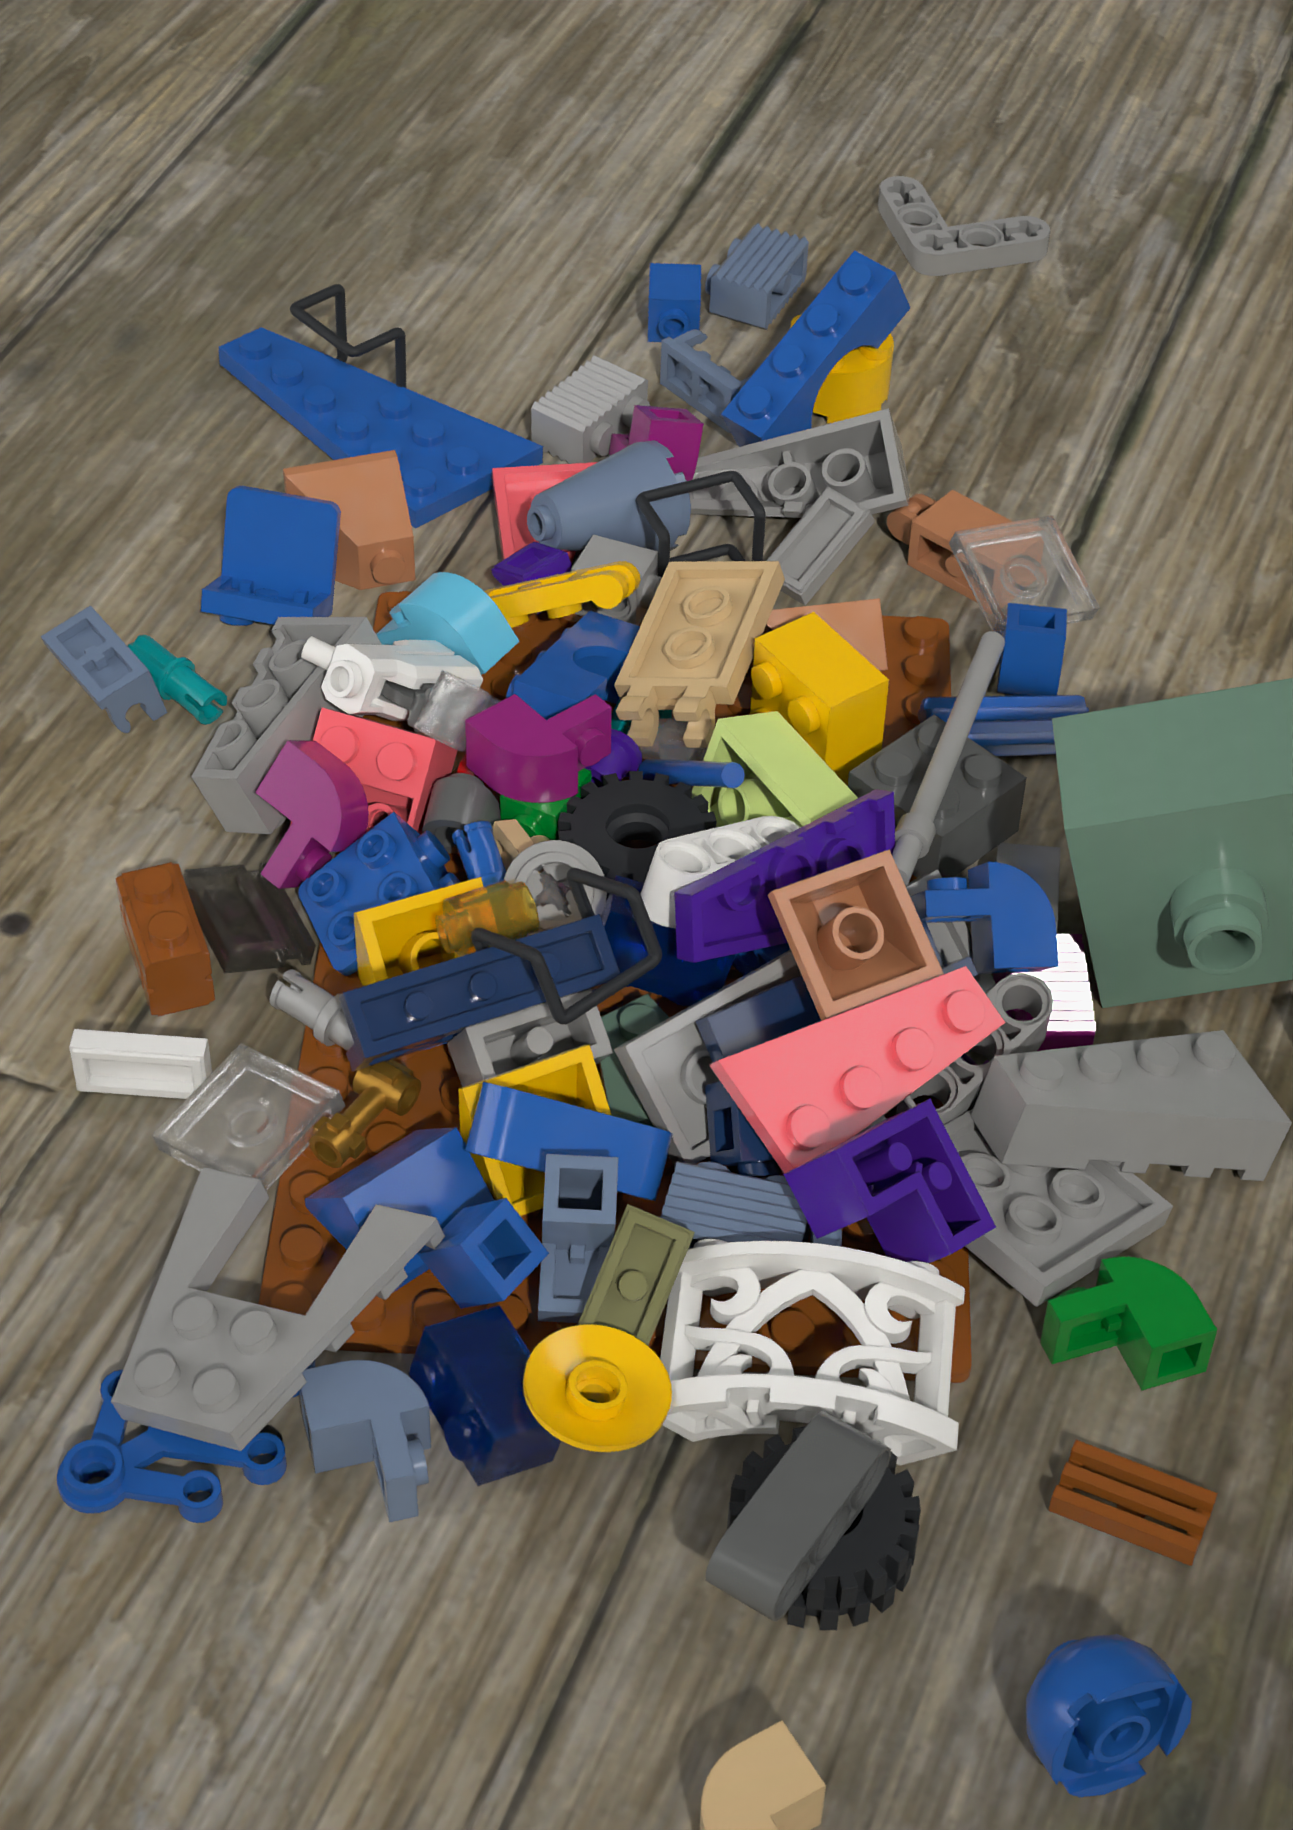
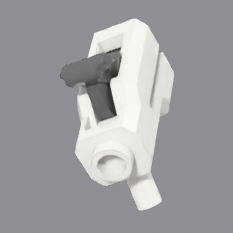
M311 636L305 643L301 653L302 659L327 670L321 686L326 700L349 715H377L392 721H407L408 725L414 728L415 733L427 732L431 721L468 719L483 681L477 666L460 655H454L455 652L436 640L394 641L393 645L344 644L334 647Z

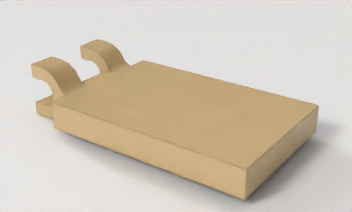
M692 561L668 563L614 684L620 699L616 709L619 720H632L627 735L638 746H653L659 726L658 711L673 710L676 721H688L687 729L683 736L685 747L708 748L715 729L716 704H734L754 656L755 638L763 634L785 578L779 561Z

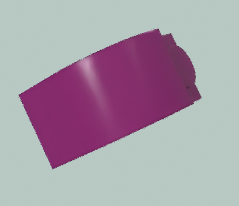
M634 405L630 435L612 433L609 455L611 456L636 442L655 440L667 447L674 457L666 458L673 473L683 472L686 481L693 479L696 470L704 424L687 409Z
M514 694L465 720L467 767L494 791L514 800L529 803H549L572 797L578 794V771L596 764L602 758L611 754L612 707L595 694L546 720Z
M288 740L255 792L293 822L261 872L263 877L279 889L300 887L307 878L332 860L329 852L344 851L362 837L367 831L369 814L368 802L363 786L349 766L317 741Z

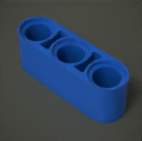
M483 1082L465 1151L544 1173L546 1154L619 1157L617 1192L656 1201L673 1133L516 1089Z

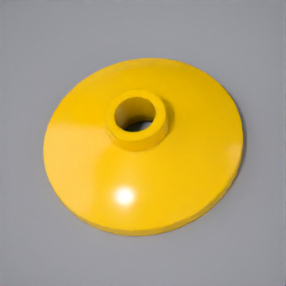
M576 1325L550 1334L530 1354L523 1375L525 1400L538 1423L559 1440L588 1451L617 1452L644 1443L662 1427L672 1400V1387L668 1372L656 1353L638 1338L608 1326ZM587 1399H593L598 1401L599 1403H595Z

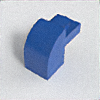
M1008 603L1002 632L1005 646L1000 656L997 693L1022 696L1057 695L1066 641L1067 609Z
M986 862L968 869L969 889H967V878H938L927 880V890L910 896L921 922H971L973 964L978 974L1030 973L1059 967L1056 922L1051 903L1040 885L1028 874L1014 866L999 862Z

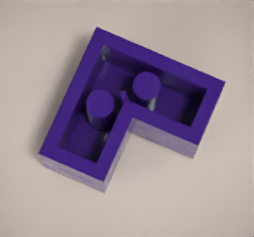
M931 1099L872 1126L783 1174L816 1239L867 1217L886 1256L904 1262L919 1261L929 1264L951 1255L996 1228Z

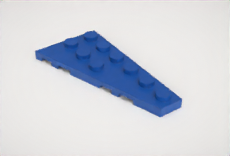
M262 327L218 347L219 363L333 460L395 450L398 456L411 526L415 529L492 490V468L538 466L543 463L542 445L407 388L398 387L395 383Z

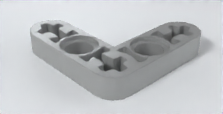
M893 176L886 178L880 184L879 213L911 267L923 275L942 276L1035 262L1044 258L1048 252L1051 230L1044 220L1037 217L1018 216L948 227L923 185L918 180L906 176Z

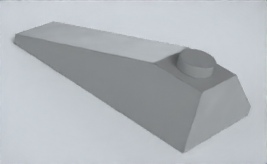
M889 408L698 457L693 479L726 471L739 472L763 505L766 517L802 518L827 487L868 509L872 515L908 506L910 487L902 445ZM733 482L689 492L691 514L754 516L753 511Z

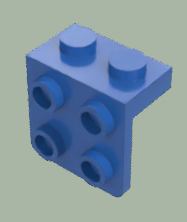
M236 486L230 490L227 495L222 574L202 589L201 612L220 615V621L231 625H250L254 621L275 625L278 617H329L332 614L341 518L339 506L332 501L247 486Z
M393 812L300 885L298 895L333 968L342 975L349 976L358 970L354 912L461 882L454 874L447 872L444 865L450 861V856L442 843L429 830L420 835Z

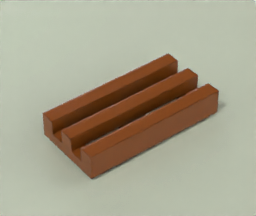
M1076 1439L1069 1461L1066 1462L1061 1473L1060 1482L1056 1485L1052 1494L1049 1511L1192 1566L1218 1493ZM1077 1488L1116 1503L1117 1506L1115 1508L1074 1492V1489ZM1145 1515L1153 1517L1188 1532L1186 1535L1146 1520L1144 1517Z

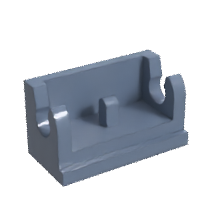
M690 330L674 339L669 336L661 340L660 384L730 434L731 432L721 413L750 377L739 381L730 375L731 372L728 369L712 362L711 355L706 351L698 352L692 348L694 345L701 344L707 339V335L700 330Z
M91 605L41 636L45 646L101 710L105 708L111 722L121 732L128 733L131 731L130 722L125 718L127 710L135 704L141 703L140 707L153 721L168 713L150 671Z

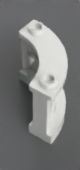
M718 1239L700 1240L694 1244L693 1248L688 1249L668 1297L660 1360L664 1364L671 1381L672 1400L663 1426L695 1442L727 1435L778 1434L780 1421L809 1423L817 1413L825 1411L891 1448V1452L897 1456V1464L900 1466L956 1451L959 1423L948 1417L955 1310L956 1306L964 1304L965 1288L940 1276L939 1270L931 1264L919 1261L904 1262L876 1253L847 1247L793 1241L728 1243ZM737 1292L732 1299L724 1302L711 1299L710 1312L713 1319L727 1325L726 1328L699 1327L703 1294L714 1297ZM812 1295L831 1308L846 1323L861 1343V1345L849 1346L833 1353L821 1365L815 1378L794 1376L792 1364L784 1350L771 1339L756 1333L779 1312ZM888 1309L910 1319L920 1318L917 1352L891 1346L890 1343H901L907 1339L910 1334L912 1321H898L891 1316ZM696 1350L710 1351L698 1376L693 1377ZM752 1356L761 1359L770 1367L768 1374L742 1373L747 1368L752 1367ZM861 1368L858 1379L862 1380L866 1387L842 1383L839 1376L851 1369ZM903 1373L916 1374L914 1402L910 1401Z

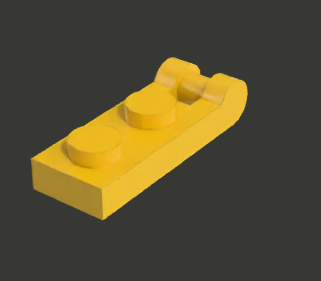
M617 561L488 589L484 592L495 602L512 628L528 622V614L547 610L549 619L560 618L581 611L583 609L581 603L593 601L598 607L603 609H612L638 589L640 574L632 563Z

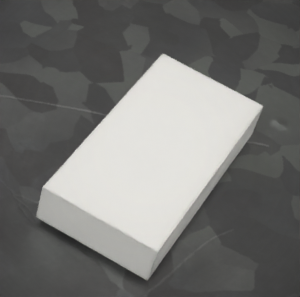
M74 1029L69 1048L78 1091L210 1100L213 1075L208 1039Z

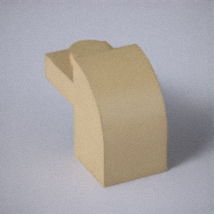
M783 1720L738 1743L716 1762L703 1788L699 1830H811L821 1824L826 1785Z

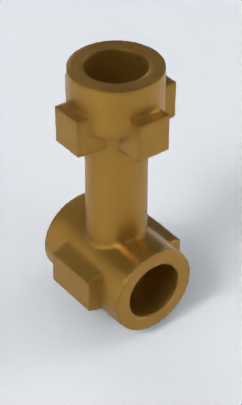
M394 1060L384 1061L358 1070L353 1081V1090L360 1094L359 1097L342 1115L336 1112L331 1119L323 1116L313 1126L314 1135L310 1138L309 1145L314 1155L324 1164L333 1168L341 1167L349 1157L356 1159L366 1148L365 1138L361 1134L385 1108L399 1116H403L416 1103L421 1090V1082L413 1077V1070Z

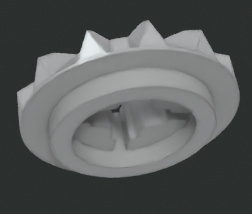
M543 841L526 848L512 861L503 881V903L510 921L525 936L582 919L571 890L566 894L569 903L567 907L572 914L568 917L565 916L562 910L558 911L552 903L543 907L539 905L532 910L530 906L537 903V898L544 893L541 884L543 880L538 873L541 869L545 871L548 877L552 876L557 883H563L567 880V872L571 868H579L604 877L598 862L585 849L567 841ZM583 884L594 914H600L602 917L607 892Z

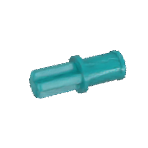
M139 635L133 643L128 644L129 649L150 671L162 699H173L191 713L198 722L204 725L211 724L222 715L224 710L211 701L215 700L221 706H226L228 702L227 695L196 673L195 665L191 660L185 657L177 658L148 635Z

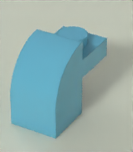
M448 572L433 573L390 611L393 620L376 634L382 645H393L394 641L436 640L455 652L454 655H460L477 666L481 675L485 674L519 642L504 615L487 593L470 580Z

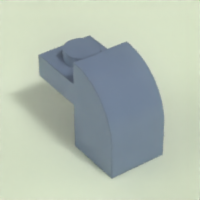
M546 1154L542 1244L549 1254L541 1261L538 1321L578 1323L615 1236L619 1157Z
M349 1360L305 1369L302 1374L307 1383L299 1390L301 1415L315 1474L374 1461L389 1522L418 1516L417 1486L429 1483L424 1450L431 1448L429 1405L417 1383L397 1368L370 1360Z

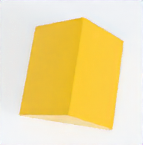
M477 877L354 912L358 977L362 985L367 986L476 952L471 939V933L475 928H483L496 933L482 878Z
M587 1044L459 1088L460 1135L465 1144L468 1141L483 1082L611 1115L591 1047ZM470 1153L494 1201L507 1198L520 1216L543 1208L544 1172Z

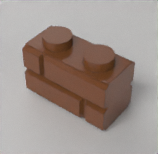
M169 862L121 873L115 879L122 925L142 987L145 991L151 1015H158L159 1017L209 1005L210 1002L215 1000L210 953L179 864Z

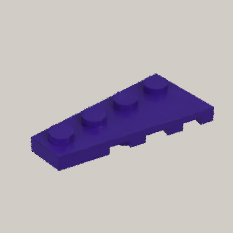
M875 789L674 892L677 959L695 963L788 943L768 894L773 890L889 849L892 854L895 848L894 792Z

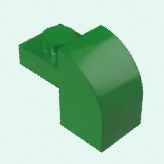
M1110 1257L1101 1259L1095 1287L1089 1289L1084 1287L1072 1288L1063 1292L1057 1298L1048 1300L1040 1344L1052 1365L1117 1346L1141 1391L1206 1372L1217 1328L1193 1288L1171 1269L1156 1262L1137 1257Z

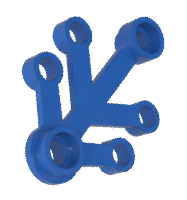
M315 1360L306 1369L316 1367ZM122 1369L110 1373L102 1381L100 1392L103 1404L92 1438L78 1443L67 1452L57 1472V1485L62 1500L69 1507L79 1512H105L116 1507L127 1498L178 1505L180 1514L186 1520L194 1523H203L215 1518L223 1507L221 1483L215 1474L206 1470H195L180 1476L146 1470L144 1468L163 1457L240 1467L243 1470L244 1476L250 1482L257 1485H269L278 1481L285 1474L287 1468L286 1452L282 1440L270 1433H258L242 1451L149 1426L147 1431L122 1445L128 1421L120 1417L111 1402L123 1372ZM299 1391L293 1397L298 1396ZM260 1454L275 1456V1459L266 1464H257L252 1461ZM94 1477L106 1478L98 1483L86 1484L89 1479ZM197 1491L211 1493L208 1499L201 1502H193L187 1499L192 1493Z

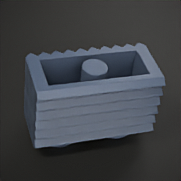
M757 223L743 239L735 238L729 247L726 260L722 265L714 264L707 275L705 291L710 295L709 312L767 330L769 324H772L773 319H776L777 313L780 314L781 308L784 309L785 303H788L789 298H792L793 293H796L797 288H800L801 283L805 281L809 244L805 236L799 239L796 234L789 236L786 231L780 233L777 228L771 231L768 226L762 228Z
M676 1162L675 1171L672 1175V1181L669 1185V1191L666 1195L665 1205L660 1217L695 1232L688 1249L693 1248L696 1242L703 1239H718L728 1243L745 1241H793L807 1243L811 1229L785 1176L775 1175L761 1179L732 1173L727 1167L715 1162H702L698 1165Z

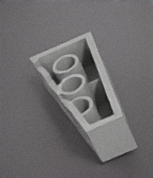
M278 617L271 630L277 639L272 649L270 647L261 649L253 663L258 672L252 686L241 687L232 701L237 711L234 719L219 725L192 775V779L226 832L271 834L285 821L286 816L255 793L288 740L313 741L321 708L344 712L326 700L321 686L327 670L302 659L303 647L311 636L334 647L344 644L382 645L367 617Z
M1224 1030L994 1056L971 1114V1118L1001 1164L1086 1169L1089 1160H1101L1119 1167L1120 1172L1146 1173L1149 1164L1181 1166L1184 1176L1205 1178L1211 1177L1214 1168L1238 1170L1237 1172L1241 1180L1264 1181L1292 1124L1291 1120Z

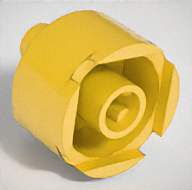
M801 315L795 316L792 319L790 328L795 324V322L799 319ZM891 333L879 348L870 345L860 346L848 352L837 362L818 392L813 413L827 416V424L881 410L882 403L888 400L894 349Z

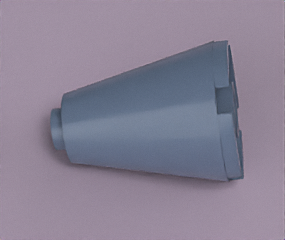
M655 440L633 443L537 494L533 498L531 508L527 513L529 532L540 544L562 551H583L591 537L597 535L658 552V536L636 502L637 496L644 491L685 482V476L683 472L673 473L666 458L674 456L664 445ZM689 492L650 502L669 532L670 550H674L679 546L675 544L678 536L686 535L690 526L691 502Z

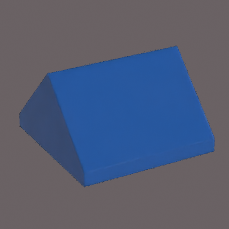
M457 1127L416 1130L305 1198V1206L347 1250L375 1205L436 1217L441 1229H443L463 1208L491 1202L494 1199L471 1154L465 1151L466 1144ZM418 1253L404 1266L408 1277L396 1290L429 1270Z

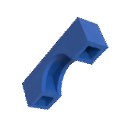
M855 250L721 413L739 447L812 428L814 403L824 380L832 368L843 356L857 347L870 345L879 348L909 311L910 306L896 272Z

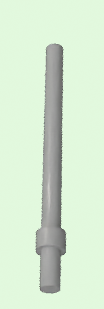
M989 631L983 634L910 812L901 816L896 826L895 848L892 856L905 886L910 881L918 859L924 857L930 849L936 834L933 821L1005 646L1003 636L997 632Z

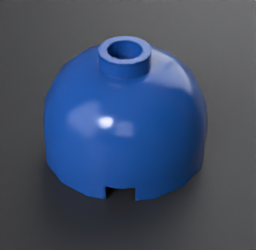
M1118 1634L1085 1637L1059 1645L1050 1653L1045 1664L1040 1668L1026 1696L1027 1735L1036 1755L1056 1785L1058 1781L1062 1782L1068 1793L1077 1797L1105 1795L1130 1785L1147 1774L1139 1761L1149 1755L1157 1745H1159L1167 1757L1179 1744L1190 1723L1192 1701L1169 1666L1150 1647Z

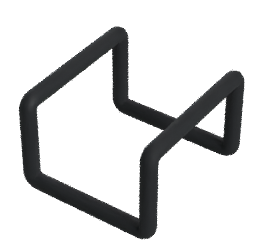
M331 285L294 302L290 306L291 314L337 348L336 359L345 363L348 356L359 357L395 340L396 385L407 388L405 332L397 327L359 345H350L347 342L345 289L342 285ZM335 296L336 334L304 310Z
M726 471L644 491L637 496L636 502L659 539L657 566L659 577H663L669 562L705 561L729 555L732 561H746L740 551L732 544H723L670 558L669 532L650 504L652 501L733 482L754 513L752 561H763L765 509L739 472Z
M571 868L567 872V881L582 919L595 915L583 884L626 898L629 901L649 955L569 1008L564 1009L546 961L539 950L483 928H475L471 933V939L476 952L492 946L530 961L553 1019L557 1023L565 1025L579 1018L655 968L662 959L660 944L638 890L633 886L579 868Z

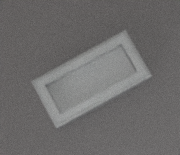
M827 487L766 560L779 561L785 578L780 591L806 606L873 525L875 520L871 511L832 488Z

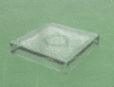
M1053 515L956 531L949 542L991 630L1004 636L1008 603L1067 609V624L1092 620L1100 609Z
M241 1043L152 1136L160 1151L200 1172L205 1167L260 1179L267 1191L309 1146V1140L314 1135L313 1126L323 1116L331 1119L336 1112L339 1113L345 1107L339 1090Z

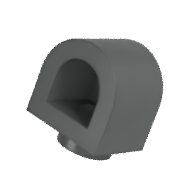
M456 773L439 779L434 783L422 833L429 830L442 843L448 853H459L452 839V834L456 830H463L464 836H467L463 827L467 824L488 821L493 827L495 821H501L500 804L492 792L484 786V783L473 775Z

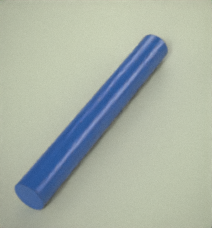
M646 759L639 767V771H643V780L654 781L656 773L668 775L669 784L678 785L681 781L690 786L737 788L743 783L745 777L742 766L735 762Z

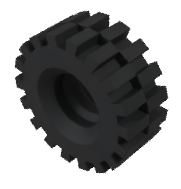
M629 771V780L619 781L617 774L613 773L603 776L602 787L598 788L590 781L581 787V798L574 795L567 802V813H560L558 840L567 841L585 849L598 862L604 877L633 886L641 895L656 848L660 842L716 828L717 820L714 811L708 812L709 802L702 794L692 798V786L681 781L675 788L669 786L668 775L656 773L654 781L643 780V771ZM627 840H645L656 845L647 848H629L619 843ZM566 880L561 883L565 894H567L571 890L568 881ZM607 892L606 904L601 917L602 921L605 922L609 914L618 916V926L631 927L632 918L635 917L629 901L626 898ZM651 921L652 926H658V925H659V924L654 923L653 921Z
M805 1427L793 1428L792 1442L787 1445L784 1444L778 1434L765 1440L763 1458L754 1451L745 1458L742 1476L735 1474L731 1486L727 1530ZM892 1452L882 1480L871 1498L852 1522L853 1528L851 1532L841 1537L789 1609L787 1624L804 1629L806 1615L820 1617V1631L837 1630L839 1616L848 1614L854 1627L868 1622L871 1603L883 1613L894 1603L895 1590L904 1591L910 1579L911 1566L914 1564L921 1507L919 1496L912 1497L914 1480L909 1471L906 1469L895 1474L897 1456Z

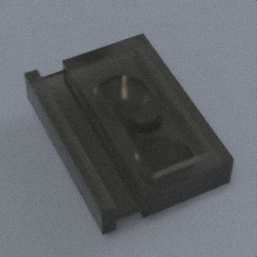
M267 862L261 863L259 870L247 871L244 865L184 870L183 878L201 930L224 974L282 968L285 966L286 960L298 959L301 965L311 964L316 944L285 889L277 888L261 875Z

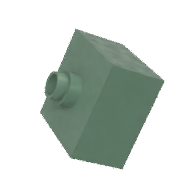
M1293 678L1052 718L1064 830L1102 1008L1293 980Z

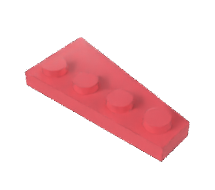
M965 966L720 1059L709 1066L785 1174L856 1136L1002 1026L1005 1021Z

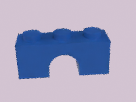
M589 611L572 628H566L560 639L547 651H541L535 662L522 674H517L512 679L506 698L516 694L546 720L595 694L602 700L617 704L619 696L614 684L640 626Z

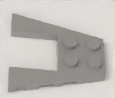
M204 1167L199 1174L112 1397V1404L123 1420L242 1451L307 1383L302 1374L303 1371L324 1350L336 1352L353 1335L355 1331L350 1324L351 1321L376 1295L386 1300L408 1277L404 1266L425 1244L435 1249L441 1243L445 1235L437 1218L375 1205L307 1314H296L207 1292L268 1201L269 1196L260 1179Z

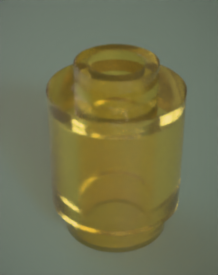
M501 880L444 899L442 905L443 914L435 917L437 933L444 950L448 954L456 952L459 957L476 952L471 939V933L475 928H483L512 940L526 937L528 934L539 930L537 908L530 890L523 881L509 884L506 880Z

